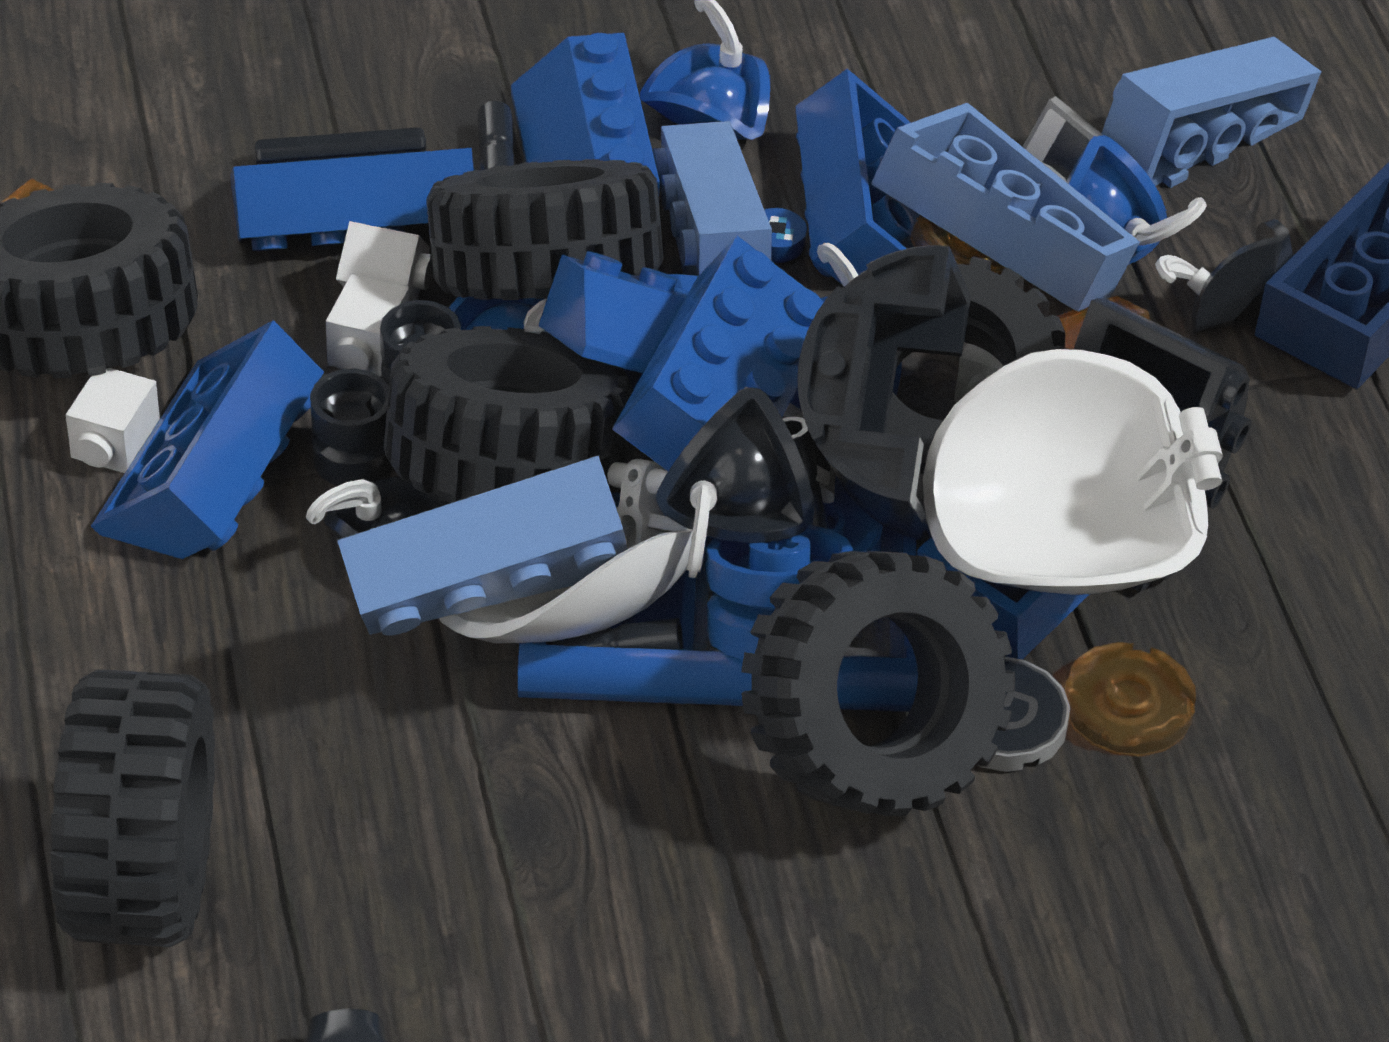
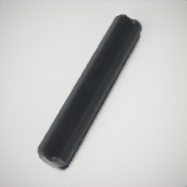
M411 127L259 139L255 142L254 147L256 165L425 152L426 138L422 128Z

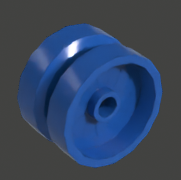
M809 525L804 532L796 536L772 542L743 543L713 538L706 548V578L710 589L715 592L707 603V635L711 645L724 654L743 659L744 652L755 654L759 638L751 635L750 631L758 614L771 615L776 607L770 603V596L782 583L800 584L797 579L798 570L813 561L829 562L832 554L853 551L849 540L833 530Z

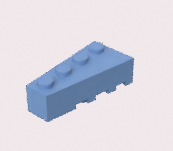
M1270 37L1122 74L1121 80L1114 89L1113 102L1101 134L1112 138L1123 147L1144 169L1155 186L1163 182L1169 188H1172L1188 179L1189 171L1187 169L1204 160L1214 166L1227 159L1229 153L1238 146L1240 141L1244 140L1252 146L1303 119L1322 71L1276 37Z
M968 103L898 127L871 185L999 264L1023 276L1025 280L1077 312L1089 307L1091 300L1097 298L1107 299L1112 296L1140 243L1139 240Z
M730 121L661 126V148H653L652 151L661 183L664 210H669L672 235L676 239L684 275L699 276L736 235L771 260L772 229Z
M599 456L337 540L360 615L370 635L382 632L384 635H397L416 628L421 622L466 613L474 609L573 586L604 563L628 549L624 530Z

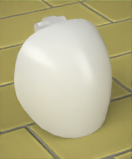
M1055 349L1030 353L1003 366L977 384L953 406L937 429L928 451L923 476L926 520L938 551L952 567L966 575L1001 585L1060 594H1095L1123 590L1180 571L1200 554L1207 538L1208 529L1205 490L1216 488L1222 483L1218 463L1223 458L1217 432L1215 429L1208 427L1204 409L1192 407L1180 412L1172 395L1154 376L1131 362L1084 350Z
M642 459L631 460L628 464L615 462L611 465L607 474L608 482L612 487L621 488L620 502L616 509L624 530L628 549L604 563L575 585L474 609L466 613L441 617L439 620L457 633L492 643L551 642L605 630L646 609L672 588L686 572L693 530L685 528L669 517L664 516L656 501L657 490L668 471L654 461Z

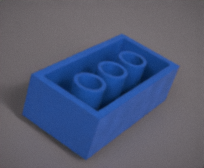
M736 235L695 280L612 430L665 470L669 471L684 448L706 422L728 400L746 387L758 388L765 392L781 417H783L798 388L799 358L805 336L824 301L816 293L805 288L771 262L765 254L754 249Z

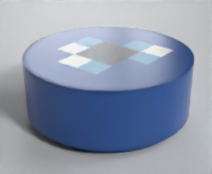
M765 209L764 211L772 229L771 262L783 263L796 259L805 249L807 232L805 221L798 214L787 209Z

